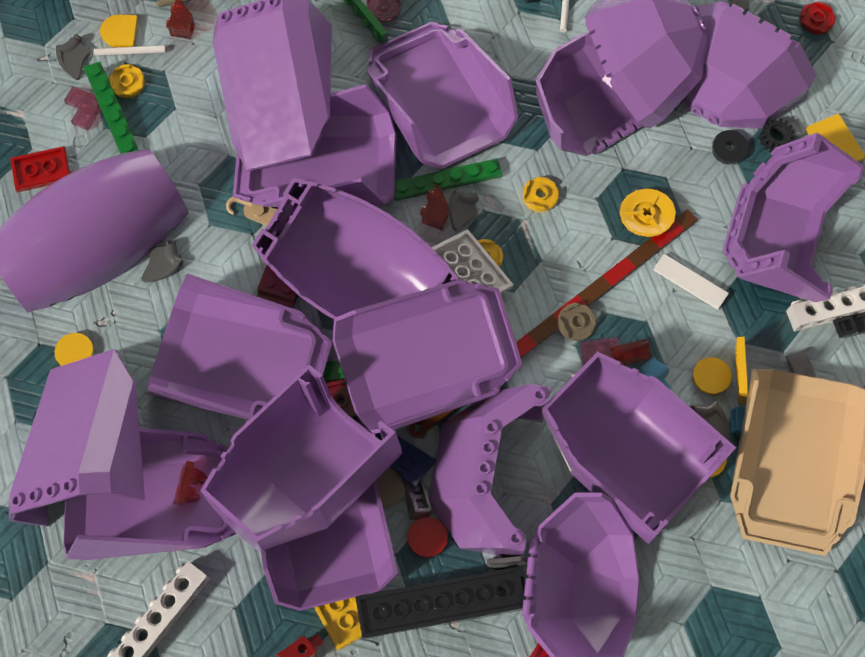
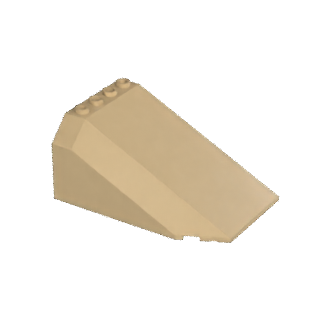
M753 369L730 494L742 538L826 556L831 547L841 539L842 534L855 523L865 480V389L849 383L780 370Z

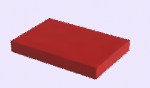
M65 146L10 158L17 193L49 186L70 174Z

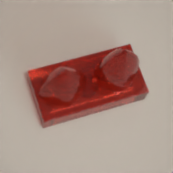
M646 339L613 346L610 349L613 359L621 362V365L645 361L653 357L650 351L651 343L647 342Z
M186 461L183 465L173 504L181 506L183 502L191 503L201 498L199 493L189 484H204L208 477L201 470L194 467V462Z

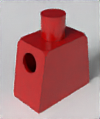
M315 634L310 639L302 636L278 653L277 657H316V649L324 643L318 634ZM304 650L306 653L301 654L299 651Z

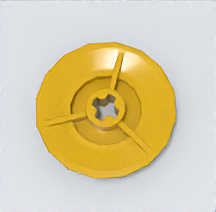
M647 188L636 190L627 195L621 203L620 217L622 223L629 231L639 236L652 237L661 235L669 230L675 220L676 211L673 202L666 194L658 190Z

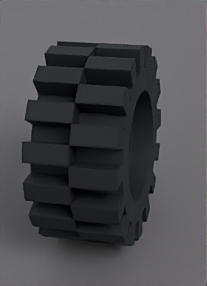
M774 118L772 121L769 120L767 124L765 123L759 137L761 146L765 145L763 149L769 148V153H771L776 147L794 141L795 129H792V124L787 125L788 121L783 123V119L780 118L777 121V118ZM771 132H779L783 135L784 139L782 141L773 139Z

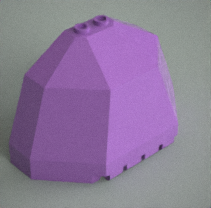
M599 0L591 5L585 16V24L597 50L600 62L603 64V70L607 78L611 77L610 84L636 121L650 129L665 120L702 79L708 42L707 26L699 17L701 15L699 8L686 0Z
M725 2L697 5L701 12L699 17L707 26L708 42L702 79L683 99L689 110L719 127L762 129L769 120L772 121L774 118H778L802 101L817 74L801 44L795 40H790L792 35L781 29L778 33L775 32L777 27L765 20L760 24L761 18L750 12L744 15L745 9L735 4L731 7Z
M583 33L574 37L569 42L554 49L536 79L537 98L550 138L562 151L588 156L592 153L595 155L606 148L605 145L609 147L619 141L620 137L624 138L633 133L635 128L638 130L643 127V125L636 121L610 84L611 77H606L602 67L603 64L600 62L589 33Z
M574 493L537 527V533L530 539L529 554H531V557H528L526 573L529 578H526L524 596L526 600H523L522 616H524L527 629L550 657H624L637 622L640 574L634 533L609 496L603 493Z

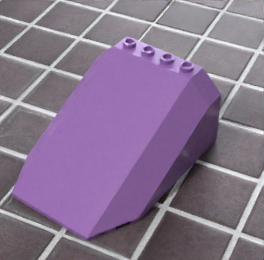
M310 0L256 1L220 12L214 25L213 46L231 139L248 172L313 156L316 145L322 137L320 133L324 125L328 124L330 120L332 25Z
M430 22L369 50L368 76L389 109L411 150L421 163L439 169L448 167L506 139L518 119L511 78L462 29H456L455 31L449 29L447 25Z
M367 84L330 94V120L328 124L324 125L320 133L322 137L316 145L313 156L248 172L237 153L233 197L264 207H279L285 198L283 193L291 180L296 178L335 188L365 200L376 207L385 205L394 198L397 133L389 109Z
M187 273L174 302L145 394L167 401L250 420L308 365L323 375L332 341L326 335H323L301 311Z
M459 279L359 308L334 318L333 343L356 417L371 434L373 432L380 433L378 426L380 420L392 430L496 395L501 386L522 366V360L499 288L486 287L482 284H473Z
M112 349L50 369L9 495V521L47 527L49 526V504L81 495L112 494L140 501L145 500L136 382L128 374L127 367L121 361L117 350Z
M139 428L145 500L140 501L112 494L81 495L65 500L63 548L66 559L94 560L200 549L237 534L212 508L200 491L213 468L217 469L222 460V453L227 452L228 448L222 444H216L209 440L208 436L200 433Z
M377 481L328 529L261 551L264 573L275 604L298 611L381 591L398 574Z

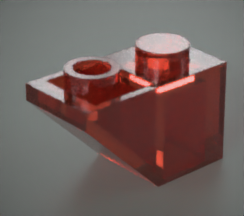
M175 0V3L171 5V16L166 21V28L169 30L170 36L191 40L195 28L193 16L182 0Z
M436 184L434 189L429 191L427 196L428 203L426 206L423 205L420 216H422L423 224L442 231L449 217V205L440 186Z

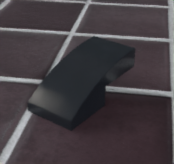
M865 312L854 316L851 314L832 321L839 339L865 333Z

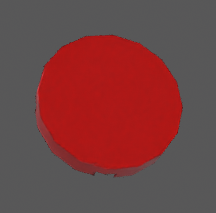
M813 2L812 4L805 5L800 13L799 20L806 31L819 35L831 30L835 24L836 16L832 12L833 9L827 4Z
M432 517L419 518L412 523L407 536L411 550L416 555L424 558H431L443 552L448 538L446 528L442 522Z

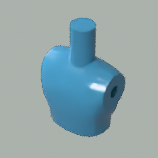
M655 357L649 359L639 368L642 374L648 377L651 375L660 380L670 390L672 389L665 380L669 373L668 367L657 361Z

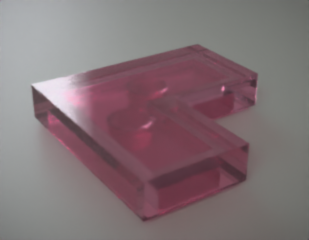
M72 86L64 99L65 104L78 108L71 123L88 131L101 110L95 95Z
M618 337L579 343L583 366L597 352L610 358L621 357Z

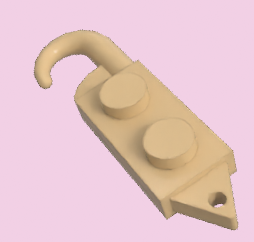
M233 196L226 203V210L231 215L235 214L231 209L233 203L238 202L245 205V217L265 226H268L277 211L275 208L260 206L236 199Z

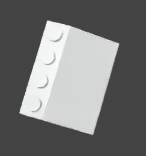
M468 229L432 247L461 280L473 284H482L486 287L499 288L501 295L514 285Z

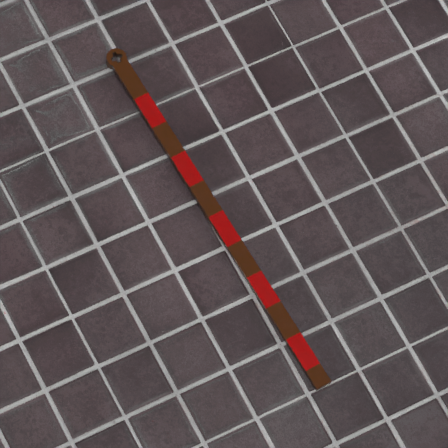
M687 209L675 218L669 230L661 235L652 236L519 339L516 344L520 357H524L559 329L557 323L558 315L564 307L573 303L589 306L697 222L698 219ZM457 408L409 424L410 436L419 439L425 438L430 429ZM422 425L423 432H414L415 426Z

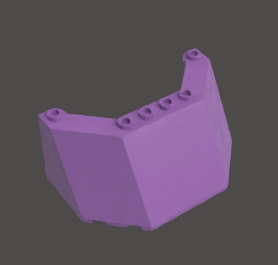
M814 133L776 147L770 153L772 157L768 162H763L753 173L755 177L749 183L745 182L740 188L722 252L728 257L729 263L737 271L736 274L740 279L809 301L820 302L830 300L833 289L831 284L822 280L812 266L825 214L851 185L858 183L862 179L864 166L819 133Z
M528 384L499 390L496 395L473 402L442 423L428 497L432 509L436 512L460 549L503 557L523 555L526 536L522 530L515 528L491 495L502 429L517 418L542 423L544 418L542 408L549 401L551 387Z

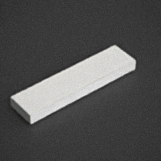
M665 254L662 255L653 271L717 310L729 294Z

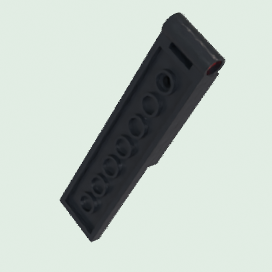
M527 565L356 596L362 639L522 611L523 600H526L524 596L526 578H529L526 575ZM503 589L505 591V595H499L498 590Z

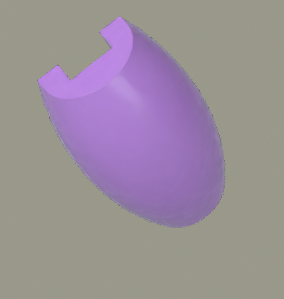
M149 149L122 153L99 160L55 181L29 199L0 226V276L27 313L51 307V304L59 301L66 302L69 300L68 298L78 294L81 296L104 285L140 262L150 253L151 248L159 242L162 243L166 239L165 236L172 229L175 230L189 213L168 174Z
M296 178L291 180L283 193L285 198L266 229H261L251 245L263 261L295 293L333 319L359 308L459 280L448 264L422 238L390 214L346 192Z

